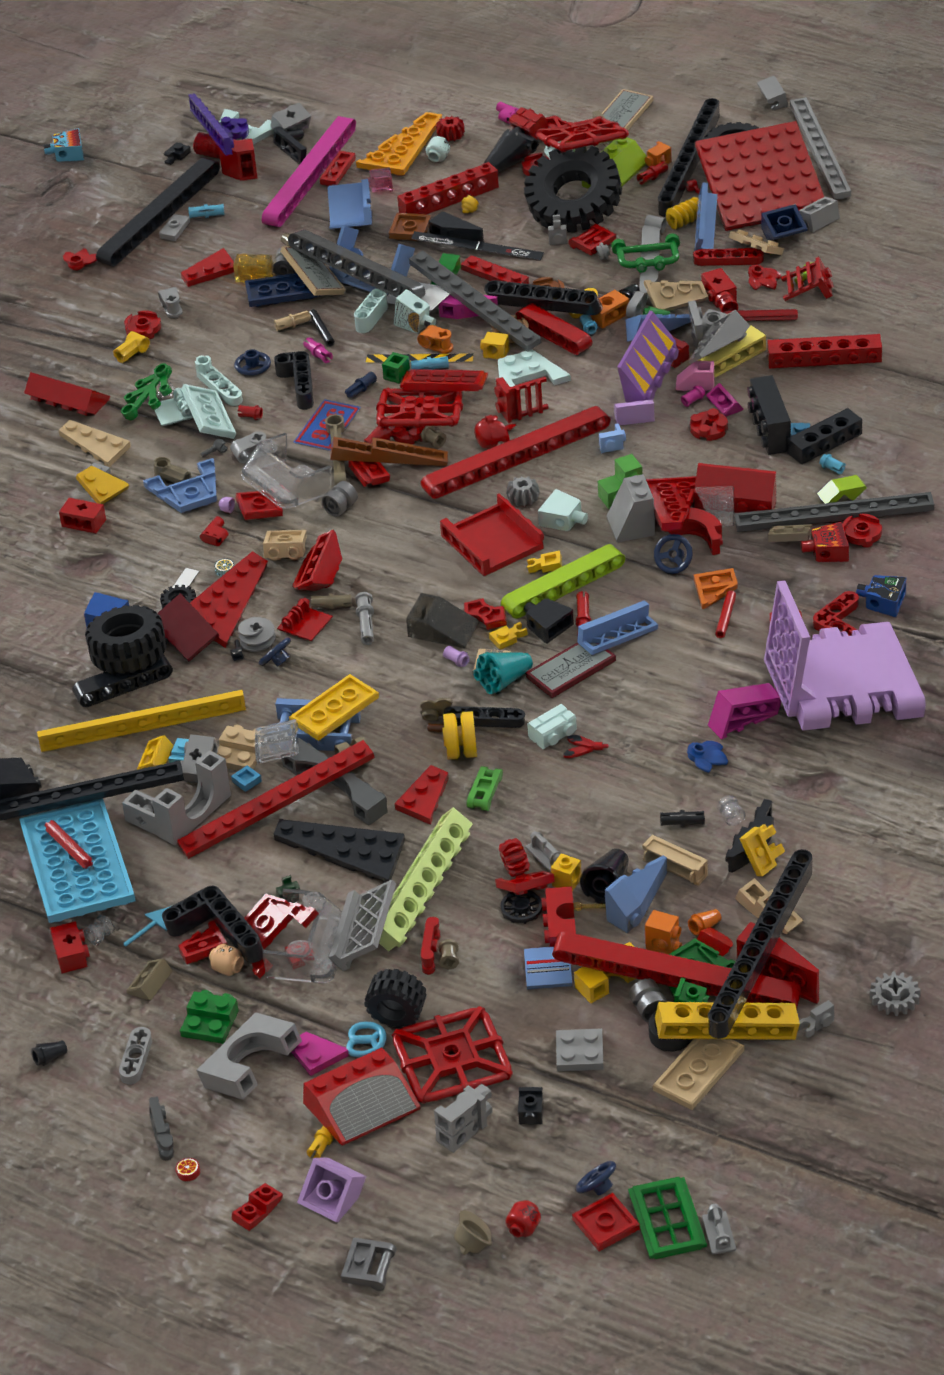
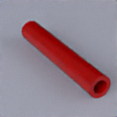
M734 591L726 593L715 633L718 638H724L736 599Z

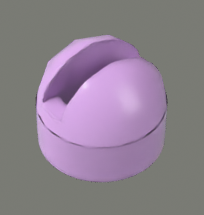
M223 497L219 501L221 511L232 513L235 507L234 498Z

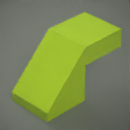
M853 475L831 480L817 494L824 503H834L843 495L851 500H855L867 487L859 476Z

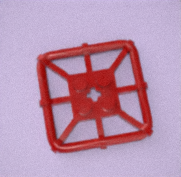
M602 116L575 123L567 122L565 125L548 129H539L535 133L538 140L543 141L548 147L552 146L560 150V152L590 145L598 146L599 143L625 139L629 135L626 128Z
M385 388L382 390L380 400L376 406L377 425L382 428L387 426H415V428H420V426L454 427L458 424L460 413L463 410L462 391ZM388 400L398 405H387L386 403ZM455 400L453 404H446L448 402ZM442 413H453V415L447 416ZM384 414H393L387 417L384 416Z
M481 1006L444 1016L436 1015L434 1019L395 1029L392 1033L393 1044L401 1062L400 1068L406 1074L412 1092L420 1103L425 1104L426 1102L458 1095L468 1085L475 1089L480 1084L484 1086L497 1084L509 1080L513 1075L511 1064L503 1048L502 1037L497 1034L490 1015ZM469 1018L462 1029L447 1033L444 1025ZM482 1020L489 1037L472 1041L470 1033L476 1024ZM432 1028H437L440 1035L427 1039L414 1034ZM403 1042L424 1048L426 1055L409 1059ZM491 1047L495 1050L500 1064L479 1057L477 1051ZM449 1051H453V1053H456V1054H454V1055H448V1052H449ZM431 1064L433 1073L421 1089L414 1069ZM478 1067L495 1074L468 1082L464 1071ZM457 1074L460 1081L459 1085L431 1092L441 1077Z

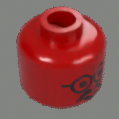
M527 1200L519 1201L512 1206L505 1219V1223L513 1236L519 1238L529 1237L533 1235L541 1221V1214L539 1208L533 1202Z

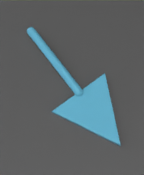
M169 907L145 914L152 922L125 941L123 945H129L156 924L167 931L162 913Z

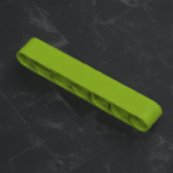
M607 544L506 594L501 600V606L514 619L521 618L526 615L524 606L528 602L537 605L547 598L555 601L619 569L625 563V555L612 544Z

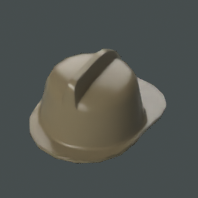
M460 1211L459 1224L454 1233V1239L460 1245L461 1253L463 1255L469 1252L478 1254L485 1247L491 1246V1231L487 1224L470 1211Z

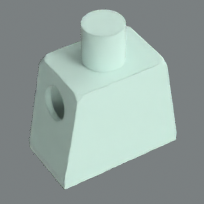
M557 489L554 490L538 510V522L541 527L569 531L575 523L585 525L588 520V514L581 510V501Z

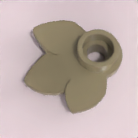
M439 698L435 701L428 699L421 702L420 714L422 719L435 721L438 720L439 716L443 717L444 709L450 707L453 700L450 698Z

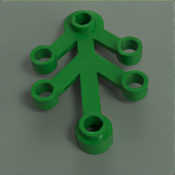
M165 363L159 364L154 369V374L136 381L135 387L138 390L129 392L124 396L127 405L121 409V413L125 419L134 420L138 416V408L148 396V405L151 409L155 410L160 407L161 402L157 398L156 386L161 383L159 391L163 396H167L172 392L168 384V378L172 373V368Z

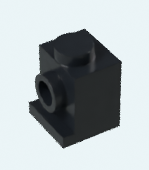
M519 1087V1124H543V1087Z

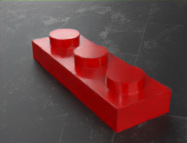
M339 151L320 177V184L327 186L338 185L356 160L355 153Z

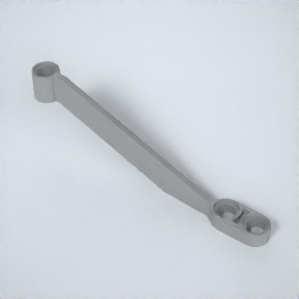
M653 215L646 216L642 228L641 245L660 243V233L665 231L666 218ZM659 250L641 252V257L645 260L654 259V257L659 256ZM654 266L647 267L645 272H640V290L635 292L627 305V318L638 316L643 311L649 296L643 284L644 280L658 281L659 270H656Z

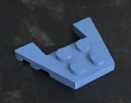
M211 458L197 463L198 470L201 473L200 476L166 486L158 475L143 480L144 487L180 513L217 502L214 459Z

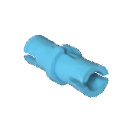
M204 204V206L188 207L189 217L209 218V216L224 215V205L208 206V204Z
M448 356L439 358L427 357V359L410 361L411 369L435 370L449 368Z

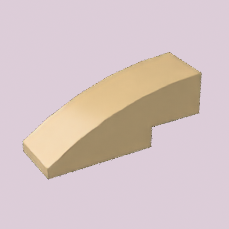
M754 878L739 889L735 899L755 917L759 918L773 890L771 889L768 892ZM794 910L782 933L788 934L803 922V919Z

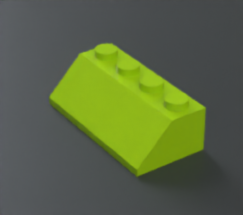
M633 139L614 140L602 150L608 153L610 159L613 158L616 163L622 183L621 186L626 184L647 165L645 163L647 155ZM582 181V187L588 189L591 187L587 182Z

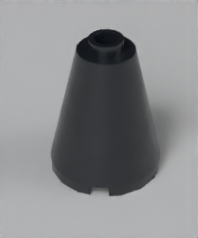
M507 129L503 132L484 162H490L498 170V173L524 160L531 153V150H528L526 147L527 141L515 130L510 132V129Z
M612 849L585 868L580 877V887L587 897L591 896L594 898V902L598 904H606L605 889L620 876L626 875L629 862L627 854L621 849Z

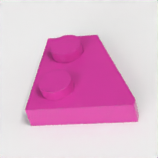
M309 1032L300 1034L302 1042L291 1051L310 1076L349 1056L347 1048Z

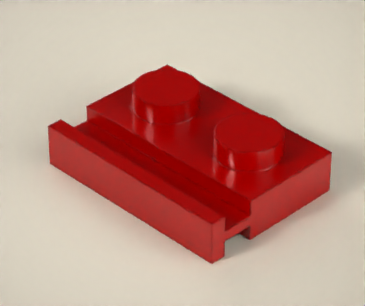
M349 461L348 463L349 468L364 487H367V484L370 483L372 485H379L390 481V474L380 462Z

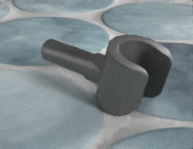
M216 439L211 448L200 454L204 457L216 450L224 453L228 447L225 446L226 442Z

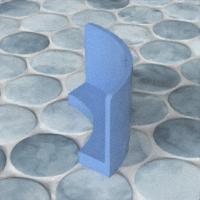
M362 179L361 183L327 187L330 229H339L342 226L359 227L372 225L371 205L367 204L371 203L368 179Z

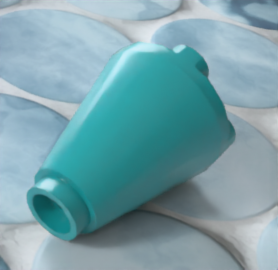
M486 652L478 656L473 675L488 694H494L503 690L529 671L533 666V661L528 653Z

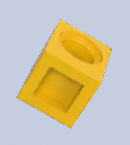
M487 332L485 338L481 339L480 349L483 350V358L500 359L506 357L510 349L509 334Z
M561 853L551 866V873L554 874L555 880L552 886L556 888L572 887L573 892L580 882L582 875L581 860Z

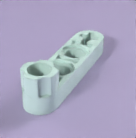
M202 355L196 357L195 368L198 379L211 390H216L219 397L228 405L237 406L243 402L241 390L212 366L211 358Z

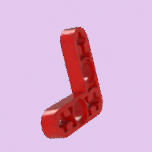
M847 591L839 595L814 614L813 627L819 632L823 628L837 627L846 631L848 636H852V631L857 629L845 623L842 619L858 608V594L853 591ZM832 610H840L841 612L835 613Z

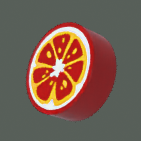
M194 1158L180 1160L176 1165L178 1178L182 1181L196 1179L200 1175L198 1161Z

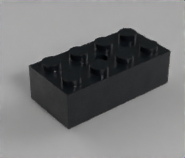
M773 375L751 378L750 387H747L748 397L750 398V402L747 405L749 413H752V421L756 425L757 435L761 436L762 448H766L768 455L787 452V438L791 437V420Z

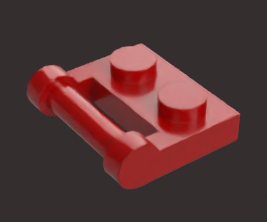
M594 224L589 230L578 237L569 239L568 243L572 249L578 248L592 256L597 252L596 246L602 242L608 246L616 240V234L598 224Z

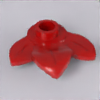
M84 248L75 254L65 252L63 259L67 262L70 269L77 271L85 265L94 263L96 261V254L89 255L87 249Z
M751 265L748 269V283L754 290L759 289L761 285L775 290L777 286L776 279L782 277L773 268Z

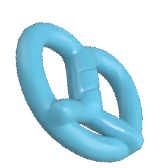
M359 1022L354 1024L348 1032L350 1039L346 1045L348 1054L352 1057L360 1058L383 1048L387 1037L385 1029L375 1022ZM360 1029L376 1030L372 1035H355L356 1031ZM357 1044H371L373 1048L357 1051L353 1049V1046Z

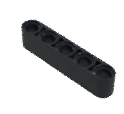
M163 654L160 660H156L155 664L147 666L146 669H139L134 673L125 672L124 674H111L106 671L78 681L74 684L72 691L82 707H90L164 680L171 676L173 668Z

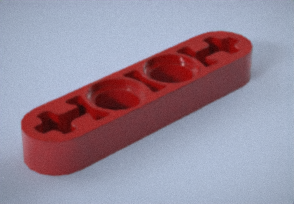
M756 248L699 249L693 253V262L698 266L758 265L764 261V252Z

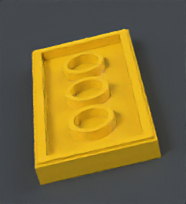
M349 674L289 716L290 723L319 741L377 700L379 692Z

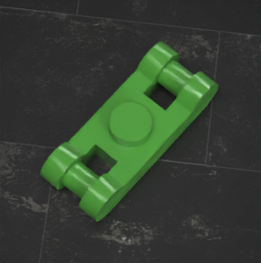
M485 766L480 767L467 798V808L474 809L479 807L481 810L489 811L496 788L502 780V769L495 768V770H490Z

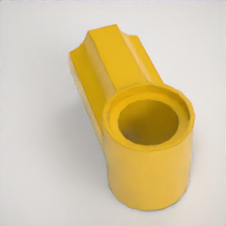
M132 331L127 335L125 342L113 351L114 357L118 362L124 363L137 352H146L149 348L150 340Z

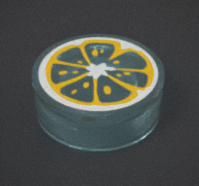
M230 559L218 560L214 565L215 573L222 577L234 567V562Z

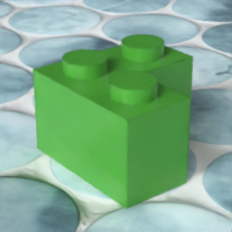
M633 454L614 459L615 475L597 481L598 496L608 509H610L624 478L643 475L642 465Z

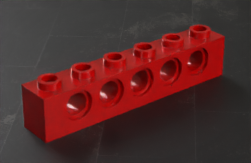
M490 162L483 163L475 168L467 169L464 172L437 180L426 186L407 191L397 196L399 213L427 215L457 204L468 195L475 197L499 188L498 170Z
M880 334L767 340L769 369L881 363Z

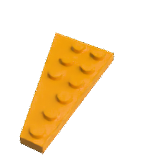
M424 113L413 121L412 126L409 128L404 127L402 133L399 135L394 134L380 144L378 150L366 154L365 159L356 161V168L404 176L435 132L437 122L442 118V114Z

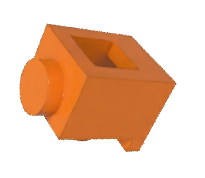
M660 141L656 142V146L647 150V157H645L647 166H655L661 161L666 162L662 166L671 163V147Z

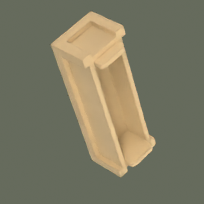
M651 835L642 845L644 849L643 861L651 862L664 855L667 857L668 871L689 880L691 883L694 882L697 886L708 876L707 859L654 835Z

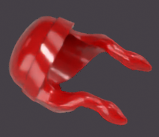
M496 415L485 416L475 425L474 434L476 441L485 449L496 447L498 442L510 441L508 431L516 427V424L504 426L502 422L498 421Z

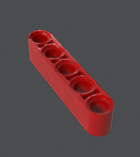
M532 303L515 314L517 319L522 320L524 318L528 322L529 329L574 355H579L593 344L588 333Z

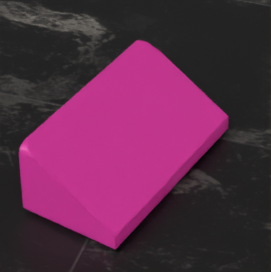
M720 383L705 395L725 417L744 410Z

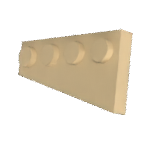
M69 420L59 429L60 437L74 446H80L83 452H89L93 455L94 459L103 461L107 467L114 464L131 447L129 440Z

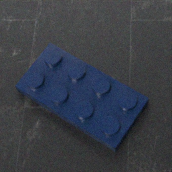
M297 273L245 281L249 307L321 297V295L314 296Z

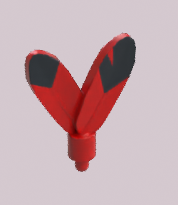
M579 735L567 736V740L578 747L567 750L563 756L565 758H574L594 750H603V748H608L609 745L603 744V742H594Z

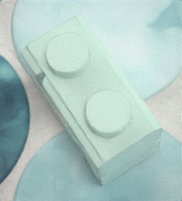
M560 704L527 723L528 736L542 749L550 745L553 746L560 739L572 735L577 730L576 716Z

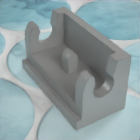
M775 76L757 82L768 103L778 101L776 105L771 106L772 110L788 107L786 94Z
M826 196L799 210L806 226L809 224L811 232H815L840 218L837 200Z

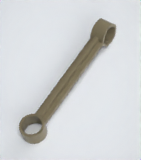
M333 414L325 419L327 433L330 434L332 445L333 437L342 438L345 424L344 418L341 415ZM333 460L334 482L337 485L341 481H346L345 463L343 460Z

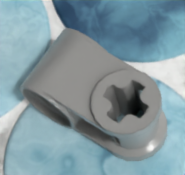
M172 287L158 291L159 299L166 315L170 318L179 317L182 314V308L179 304L180 297L177 288Z
M257 431L232 442L230 450L237 460L243 464L263 457L269 452L265 442L267 439L266 434Z

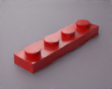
M470 255L461 263V270L489 281L529 283L528 276L476 256Z

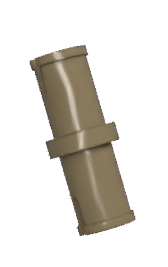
M329 593V596H311V609L352 607L351 594L333 595V593Z

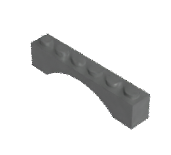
M300 738L281 750L283 767L296 776L328 759L325 753L319 752L310 743H306ZM348 772L330 782L346 793L351 800L354 816L367 825H371L388 812L386 796L372 788L367 782H363L356 777L354 773Z

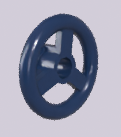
M250 349L237 357L234 367L236 371L243 375H259L268 370L271 365V359L263 352ZM245 359L246 365L241 368L240 362ZM257 366H260V367H261V368L256 369V370H249V369L255 368V367H257Z
M678 534L664 536L658 541L654 549V559L657 566L668 574H677L684 571L691 563L693 556L689 541ZM675 540L673 547L668 552L660 553L662 546L666 542ZM681 543H683L687 551V556L684 562V551L681 548H679ZM676 551L677 555L673 558L672 553ZM661 559H669L671 562L677 563L679 567L669 568L662 563Z
M285 638L260 659L259 665L263 666L272 660L278 667L290 656L284 649L291 643V638Z
M607 1161L592 1169L577 1183L576 1192L583 1194L594 1190L597 1196L607 1192L613 1186L609 1177L614 1173L616 1163L614 1161Z

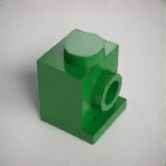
M393 352L382 364L383 379L400 384L401 378L410 369L409 356Z
M681 978L674 995V1002H709L710 996L706 995L707 988L685 982V978Z

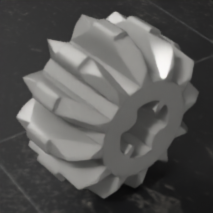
M522 475L521 478L514 477L513 481H509L506 490L510 503L516 504V507L519 505L524 507L527 504L532 505L533 502L538 500L540 493L536 479H530V476L523 478Z

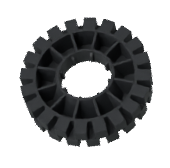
M585 146L576 148L575 152L567 150L561 155L557 149L548 152L551 160L542 156L537 160L538 166L532 165L529 170L530 176L525 178L524 193L533 218L537 222L541 221V225L548 229V226H553V215H560L561 225H566L568 233L577 232V224L581 225L582 230H586L591 227L590 220L595 224L603 222L602 214L609 217L614 212L613 206H618L620 202L619 195H622V183L616 163L613 158L610 159L608 153L605 151L599 152V148L590 146L588 151ZM572 181H585L588 185H591L588 192L578 199L564 200L556 196L563 185Z

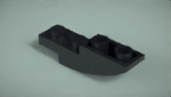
M764 799L761 806L756 808L754 821L749 823L748 828L742 826L739 834H735L732 843L733 847L728 849L725 861L728 862V872L733 873L750 863L739 838L753 827H760L763 824H766L767 827L770 825L774 826L771 800ZM772 836L766 840L767 844L769 843Z

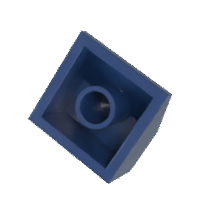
M795 204L761 213V229L767 240H776L808 231Z

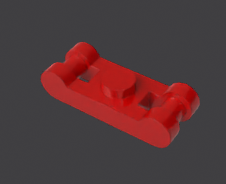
M429 917L425 923L420 955L422 972L427 975L433 974L436 970L435 963L433 962L434 952H438V940L441 938L440 930L438 929L440 926L439 919L437 917Z

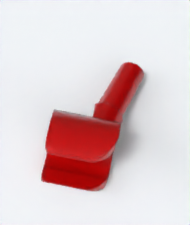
M695 179L686 181L688 192L694 190L698 194L700 193Z

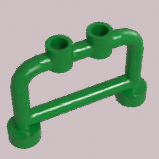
M674 233L667 235L664 243L626 246L624 240L616 239L611 244L612 251L617 255L619 264L624 268H636L638 272H645L647 267L652 266L656 270H663L665 265L677 262L680 256L678 251L680 245L679 236ZM667 249H671L672 256L668 258L656 256L654 259L645 260L640 257L636 261H626L624 254Z

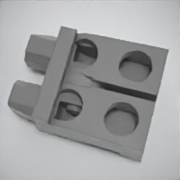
M480 1084L475 1089L468 1085L457 1096V1100L447 1108L441 1105L434 1110L436 1141L454 1153L479 1131V1128L483 1130L487 1126V1117L492 1113V1106L487 1102L492 1097L491 1090L483 1084Z

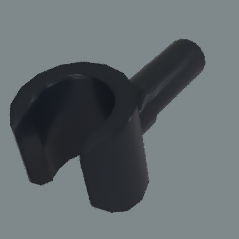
M236 639L234 641L235 649L230 650L233 661L244 658L240 642Z

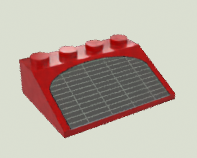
M383 1048L303 1083V1104L327 1128L341 1146L421 1109L418 1100L396 1062Z

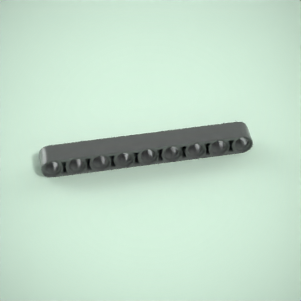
M308 230L297 231L288 237V243L291 248L390 295L398 297L406 289L419 298H423L425 295V288L421 283Z

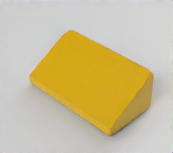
M165 735L148 741L137 770L167 763L173 744Z

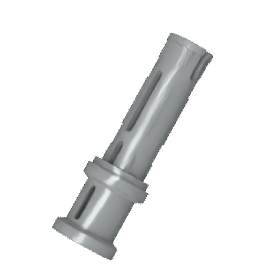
M360 592L355 596V603L357 604L356 615L360 619L361 642L365 645H370L374 642L372 624L374 608L371 606L373 597L368 592Z

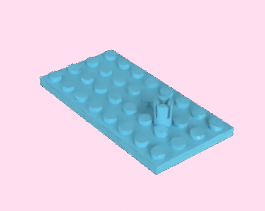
M103 798L19 818L49 923L60 922L64 919L83 916L95 911H103L107 908L126 905L136 901ZM54 820L92 858L93 865L84 869L46 831L45 823Z

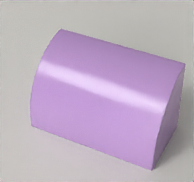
M653 399L614 404L616 424L619 423L620 426L654 422Z

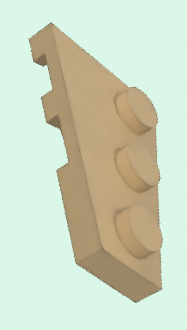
M644 280L643 283L654 308L670 311L688 306L689 301L695 300L696 303L708 300V294L702 281L668 282V280H661V282H651V280Z

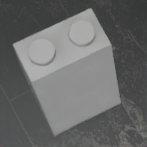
M644 475L624 478L607 514L608 523L617 543L655 535L654 498Z

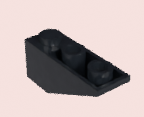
M444 211L429 220L430 234L484 242L483 228Z

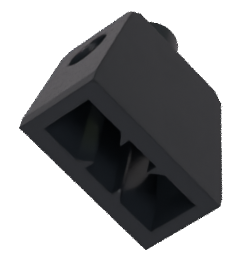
M548 598L542 600L537 605L528 602L524 606L527 627L546 644L574 625L573 609Z

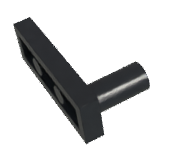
M280 126L275 127L273 143L300 165L306 157L307 149L297 141L304 138L303 130L299 128L286 132Z

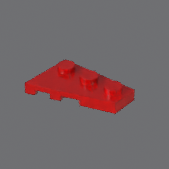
M222 248L182 271L181 278L187 287L238 272L237 265L226 250Z
M430 765L395 802V810L431 825L433 813L437 810L439 798L442 796L449 779L448 772Z

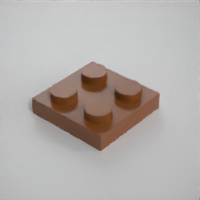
M396 213L389 231V239L421 241L411 239L414 231L427 233L431 215Z

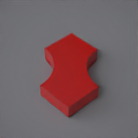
M483 598L464 603L466 621H480L486 625L487 630L507 625L506 611L503 606H490L485 603Z

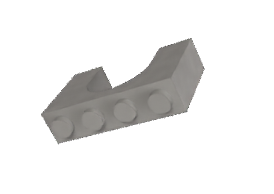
M210 750L195 762L198 786L194 797L186 807L184 806L183 796L168 788L164 789L152 800L159 838L174 846L178 844V839L188 835L231 796L226 759Z
M255 1012L196 1071L204 1088L243 1100L258 1084L251 1068L238 1064V1062L248 1054L260 1050H270L288 1055L302 1040L295 1023Z

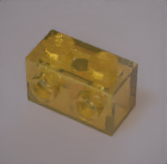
M245 253L236 255L233 263L236 282L273 277L272 255Z

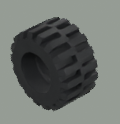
M399 969L381 970L372 978L365 997L364 1006L367 1013L371 1014V1017L374 1020H378L382 1025L386 1024L388 1027L396 1028L415 1024L420 1017L427 996L426 988L422 986L423 983L420 980L416 979V976L410 975L406 971H399Z

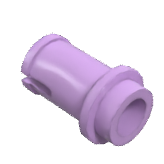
M447 646L443 652V657L455 662L458 667H465L469 663L470 658L464 651L460 652L451 646Z

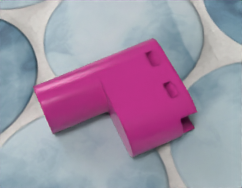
M499 102L496 106V110L500 112L498 119L510 124L509 118L516 114L519 109Z

